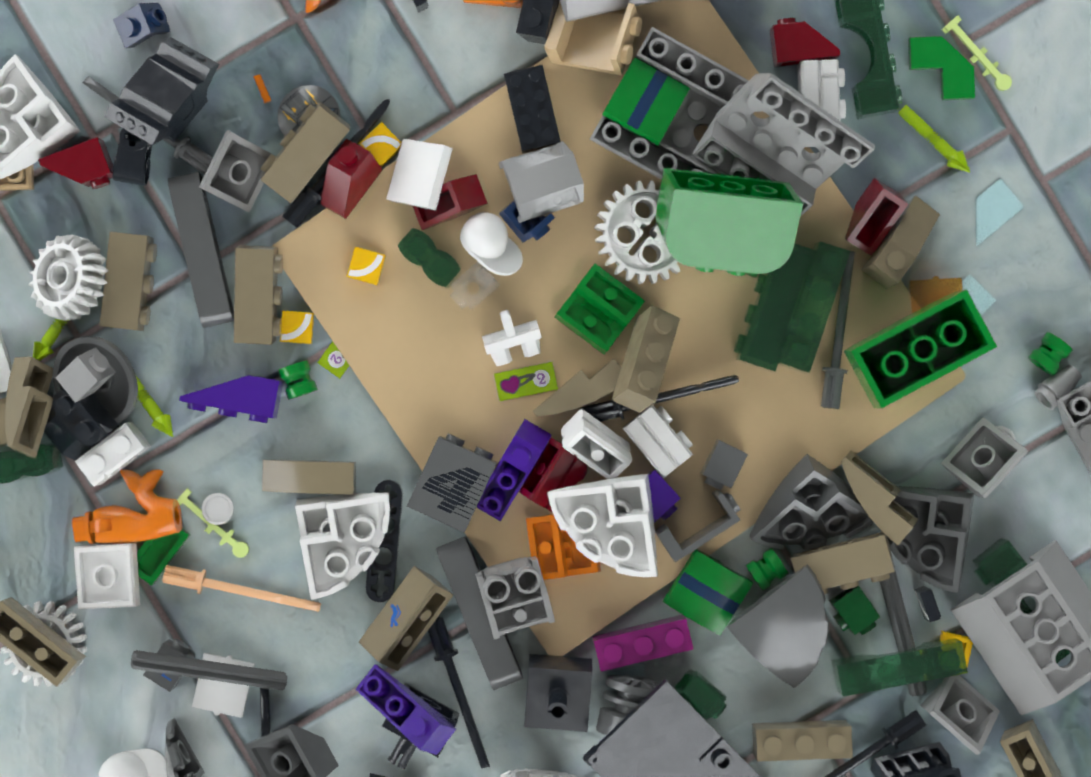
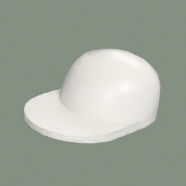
M481 212L471 216L466 221L460 232V240L462 246L487 270L498 275H512L520 269L523 262L522 253L518 246L508 237L506 225L501 218L492 213Z
M145 748L123 751L110 756L102 764L98 777H167L166 760L160 752L153 749Z

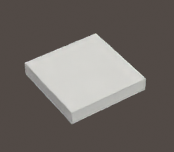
M403 139L386 200L436 210L452 148L440 144Z
M136 543L74 546L78 609L136 607L141 605Z

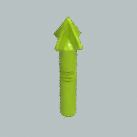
M907 104L898 112L924 139L927 138L926 141L929 140V143L931 142V145H934L933 147L948 160V167L970 173L963 150L956 151L943 138H940L941 136H938V133L935 134L936 131L933 132L934 129Z
M54 319L55 322H52L54 324L50 325L41 341H34L33 358L41 361L54 353L51 347L61 334V329H64L63 326H66V321Z
M136 376L138 384L137 398H139L138 400L152 418L153 423L151 426L173 437L170 414L162 412Z

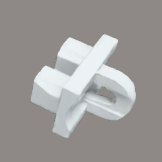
M509 310L500 313L504 330L482 336L487 355L491 354L496 366L510 363L512 357L509 348L521 345L524 357H531L541 353L539 339L542 336L537 320L513 326Z

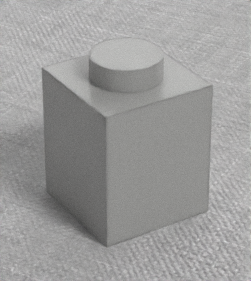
M95 347L77 356L56 379L76 403L97 391L116 372L109 364L107 358Z

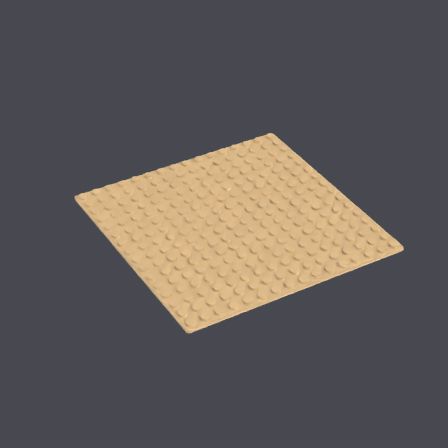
M661 0L635 6L639 17L642 18V28L639 36H635L632 44L633 56L631 62L634 57L636 58L649 31L654 27L747 80H750L755 74H759L709 0ZM626 9L613 11V13L625 14ZM548 56L532 66L543 65L560 141H563L573 152L584 183V201L578 205L552 213L555 218L548 224L550 231L536 241L532 237L522 243L499 215L514 198L504 169H500L498 163L526 154L522 153L507 86L505 85L423 141L452 148L443 184L451 180L477 174L488 204L463 216L429 229L421 230L413 206L386 200L396 160L381 171L347 219L326 208L272 245L273 247H278V255H283V270L422 471L438 437L446 438L448 433L464 440L463 447L475 451L476 447H480L494 454L492 460L497 462L496 466L524 419L552 434V438L562 443V427L581 407L558 414L536 416L533 411L557 390L499 401L494 374L552 362L559 389L580 370L590 379L612 359H615L622 367L636 318L652 305L679 317L680 321L659 393L701 384L726 376L737 375L739 377V382L730 386L701 391L693 395L652 404L656 409L662 406L673 419L669 425L677 434L682 431L693 444L689 448L693 455L663 478L681 498L675 503L678 509L665 521L660 517L654 523L655 530L665 524L678 544L725 515V512L712 494L719 489L705 483L707 476L700 473L716 440L718 439L748 454L732 488L724 485L722 491L719 490L723 494L728 492V494L732 495L741 509L736 513L740 521L697 548L708 555L756 523L763 508L779 484L806 454L833 471L842 464L841 461L850 451L855 454L859 453L965 379V372L959 367L882 409L873 408L844 350L921 308L901 280L898 284L885 289L862 271L871 255L845 239L853 209L831 177L816 189L813 206L800 217L792 254L786 263L775 271L758 274L754 278L747 274L744 276L732 275L726 270L714 269L713 272H702L695 269V267L677 262L680 268L679 273L675 274L668 269L669 279L664 281L658 274L657 282L651 284L648 276H646L642 284H638L637 275H634L631 280L626 281L627 271L625 270L615 275L614 272L617 264L614 262L606 266L605 263L610 257L609 254L599 255L598 253L605 245L604 243L595 242V239L603 235V232L594 229L597 224L604 223V220L600 219L597 214L600 211L608 212L603 204L606 200L615 203L612 193L618 191L624 196L623 186L626 184L635 191V183L637 181L642 182L644 189H646L650 181H654L655 190H658L662 182L660 178L590 140L603 116L602 114L630 64L625 65L623 75L553 64ZM763 111L753 113L757 118L765 119L769 117ZM699 125L694 129L693 134L697 141L701 140L708 127ZM810 147L804 148L805 151L814 153ZM644 203L636 204L635 211L637 215L641 218H648L650 214L649 207ZM481 212H488L502 219L506 225L508 237L518 246L522 253L523 262L516 273L507 276L492 273L465 250L460 240V232L471 216ZM656 215L652 222L642 229L643 234L629 250L631 256L635 254L643 240L649 236L652 237L649 231L656 223ZM619 228L617 238L620 242L629 244L631 233L626 228ZM355 246L386 255L378 286L346 277ZM644 247L643 258L649 263H654L657 258L656 251L651 247ZM849 250L854 251L855 256L840 369L847 370L848 372L844 374L840 408L837 410L821 407L825 372L822 371V368L831 367L845 252ZM594 263L645 300L605 355L554 318ZM509 310L513 326L537 320L542 336L539 339L541 353L531 357H524L521 345L509 348L512 361L505 365L496 366L491 354L487 355L482 336L504 330L500 313ZM614 391L585 406L612 400ZM628 410L623 412L624 420H621V417L602 421L601 423L630 444L632 462L616 478L648 474L655 470L623 430L626 424L640 414L639 412ZM587 466L586 476L576 485L606 480V478L590 466ZM518 492L501 522L476 507L465 534L486 565L490 567L517 558L531 557L526 518L551 515L553 513ZM655 533L657 577H636L616 572L615 568L600 562V572L544 580L555 622L530 626V629L548 655L563 656L676 579L693 551L677 562H674Z

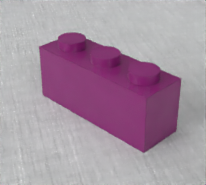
M684 615L593 636L601 672L693 650L687 619Z

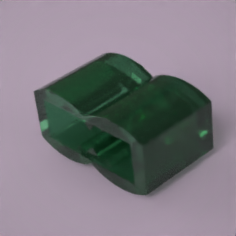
M412 228L398 244L402 255L415 266L421 267L426 276L442 288L448 289L462 273L456 260L445 251L437 249L432 239L421 230Z
M53 443L40 444L36 458H31L16 450L0 452V483L20 481L29 476L47 475L60 470L63 467L60 451Z
M688 670L674 686V689L705 720L711 717L714 719L718 718L727 706L724 703L727 696L697 670Z

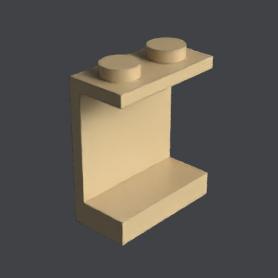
M559 2L544 49L550 62L553 64L623 75L625 65L630 64L632 60V44L635 36H639L641 32L642 18L639 17L635 4L628 3L625 14L608 12L566 22L561 3Z

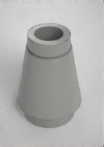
M1067 365L1054 376L1039 383L1035 396L1044 407L1054 410L1058 407L1056 400L1071 392L1082 376L1075 367Z

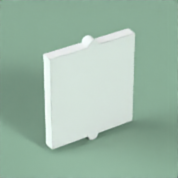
M204 653L202 660L247 667L255 666L254 663L233 659L232 655L223 657ZM198 678L192 707L213 711L216 716L222 713L243 718L250 686Z

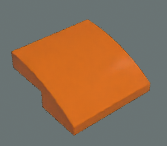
M554 514L526 518L531 557H537L544 580L601 571L600 562H593L576 548V543L566 530H561Z

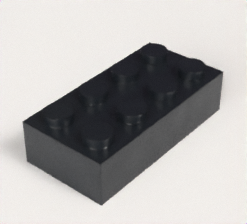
M543 65L505 73L504 78L522 153L543 149L561 142Z

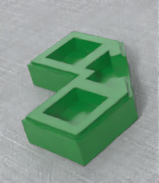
M942 36L910 37L908 39L909 70L941 69L942 101L971 100L975 98L974 66Z

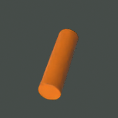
M261 74L254 76L253 78L264 103L272 101Z

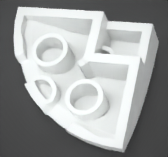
M16 54L0 70V179L38 162V159L48 156L80 132L59 102Z
M648 474L600 480L548 491L550 506L561 530H566L576 543V548L584 556L595 563L601 562L615 568L616 572L636 577L658 576L655 529Z
M389 493L340 494L297 500L295 509L311 600L331 595L347 587L352 579L362 571L365 572L373 563L379 553V547L384 535L388 530L390 518Z

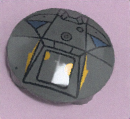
M304 85L291 90L282 99L278 109V124L283 135L285 136L290 129L294 132L297 131L303 123L299 118L310 104L316 107L319 102H322L341 117L335 98L327 90L314 85Z

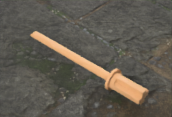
M166 565L162 579L163 583L197 590V594H201L203 587L316 612H320L321 607L319 602L205 578V569L199 572Z

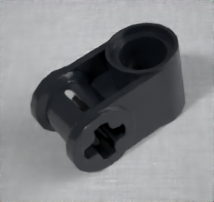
M122 128L113 165V180L146 186L150 175L152 145L144 140L137 141L135 145V142L130 141V136L134 134Z

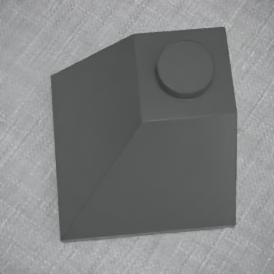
M294 724L244 745L261 777H327L339 766L323 737Z

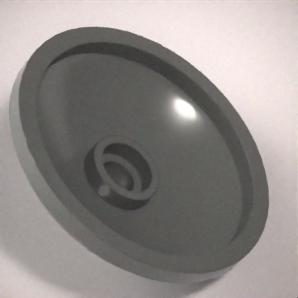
M82 336L68 342L58 352L53 365V384L56 393L64 389L56 377L77 356L96 347L107 358L116 373L93 394L117 424L123 422L132 413L138 396L136 374L126 355L110 341L96 336Z

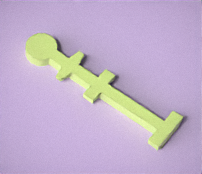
M959 15L941 29L945 34L952 30L973 54L969 60L973 64L979 60L986 68L982 75L985 77L991 74L995 79V87L998 90L1005 91L1011 87V77L1007 74H1001L996 69L999 63L995 62L992 64L984 55L988 50L985 47L979 49L957 25L962 20Z
M187 488L177 499L179 505H186L208 525L204 530L208 534L214 530L221 536L222 539L219 543L221 546L227 542L233 547L232 552L236 557H245L249 553L248 544L244 541L237 542L232 537L233 529L226 532L219 525L207 522L203 517L202 510L188 498L192 492Z

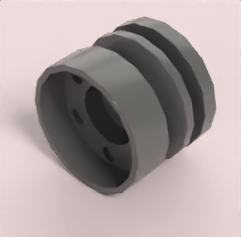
M607 675L606 685L615 690L604 691L603 698L615 703V707L600 708L596 730L607 735L659 684L652 679L637 675Z

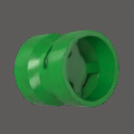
M1046 332L1041 339V346L1033 350L1028 359L1042 371L1054 376L1060 369L1059 363L1061 360L1068 358L1073 349L1056 335Z
M308 360L278 370L280 378L286 382L287 388L285 392L288 400L318 390L316 382L309 375L311 368ZM303 379L302 382L294 384L295 381Z
M772 548L763 553L761 560H752L745 565L762 591L769 588L775 578L782 579L789 574Z

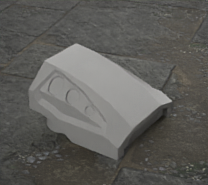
M563 141L498 163L500 169H504L519 213L517 217L519 223L578 205L584 201V183L573 152Z
M536 556L503 562L487 567L475 574L494 640L516 630L549 622L550 624L555 622L548 592Z

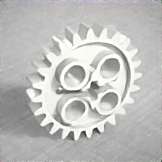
M637 181L635 183V191L626 184L623 186L624 196L618 191L612 193L615 203L609 200L603 203L608 212L600 211L597 216L604 220V223L597 224L594 229L603 232V235L595 239V242L604 243L605 245L598 252L599 255L608 253L610 256L605 265L608 266L615 262L617 264L614 272L615 275L625 270L627 271L626 281L631 280L634 275H637L638 284L644 283L646 276L649 277L651 284L657 282L658 274L665 281L669 279L668 269L675 274L679 273L678 261L670 254L657 223L649 231L652 237L649 236L643 240L633 256L629 254V250L643 234L642 229L649 225L656 215L660 188L655 190L654 181H650L646 189H644L642 182ZM637 203H644L649 207L650 214L648 218H641L637 215L635 211ZM619 228H626L630 231L631 241L629 244H624L618 240L617 231ZM644 247H651L656 251L657 258L654 263H649L643 258Z

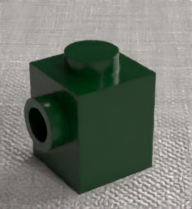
M859 586L843 590L829 600L837 612L833 618L843 632L849 629L854 635L858 633L864 635L875 628L877 625L875 621L881 618Z

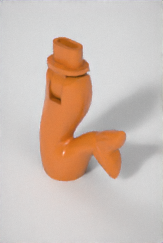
M155 469L141 476L132 470H120L126 485L135 494L136 500L148 514H142L117 505L104 506L95 509L93 512H85L84 516L72 518L75 542L88 541L89 544H123L147 541L179 533L183 525L179 502L176 499L159 497L153 491L164 471Z

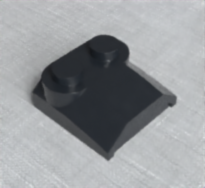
M62 389L53 397L44 433L62 455L76 461L113 433L119 425L94 394L75 403L66 390Z

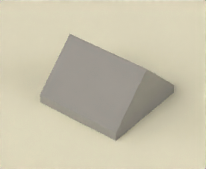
M226 130L199 188L250 212L264 184L261 181L264 171L260 167L271 153Z
M983 417L941 464L975 496L986 499L1029 451Z
M954 670L948 673L920 705L976 755L981 753L1000 712Z

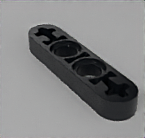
M391 479L380 482L374 493H380V490H385L387 485H391L392 491L397 492V497H393L390 501V508L397 507L396 513L390 511V518L393 519L395 527L391 533L384 535L379 547L390 550L392 560L387 565H380L374 560L367 569L366 593L375 602H385L393 595L395 590L403 489L398 482ZM373 568L379 571L391 570V576L388 574L384 575L383 583L389 586V591H384L382 596H378L377 590L372 589V585L377 584L379 580V573L372 574Z

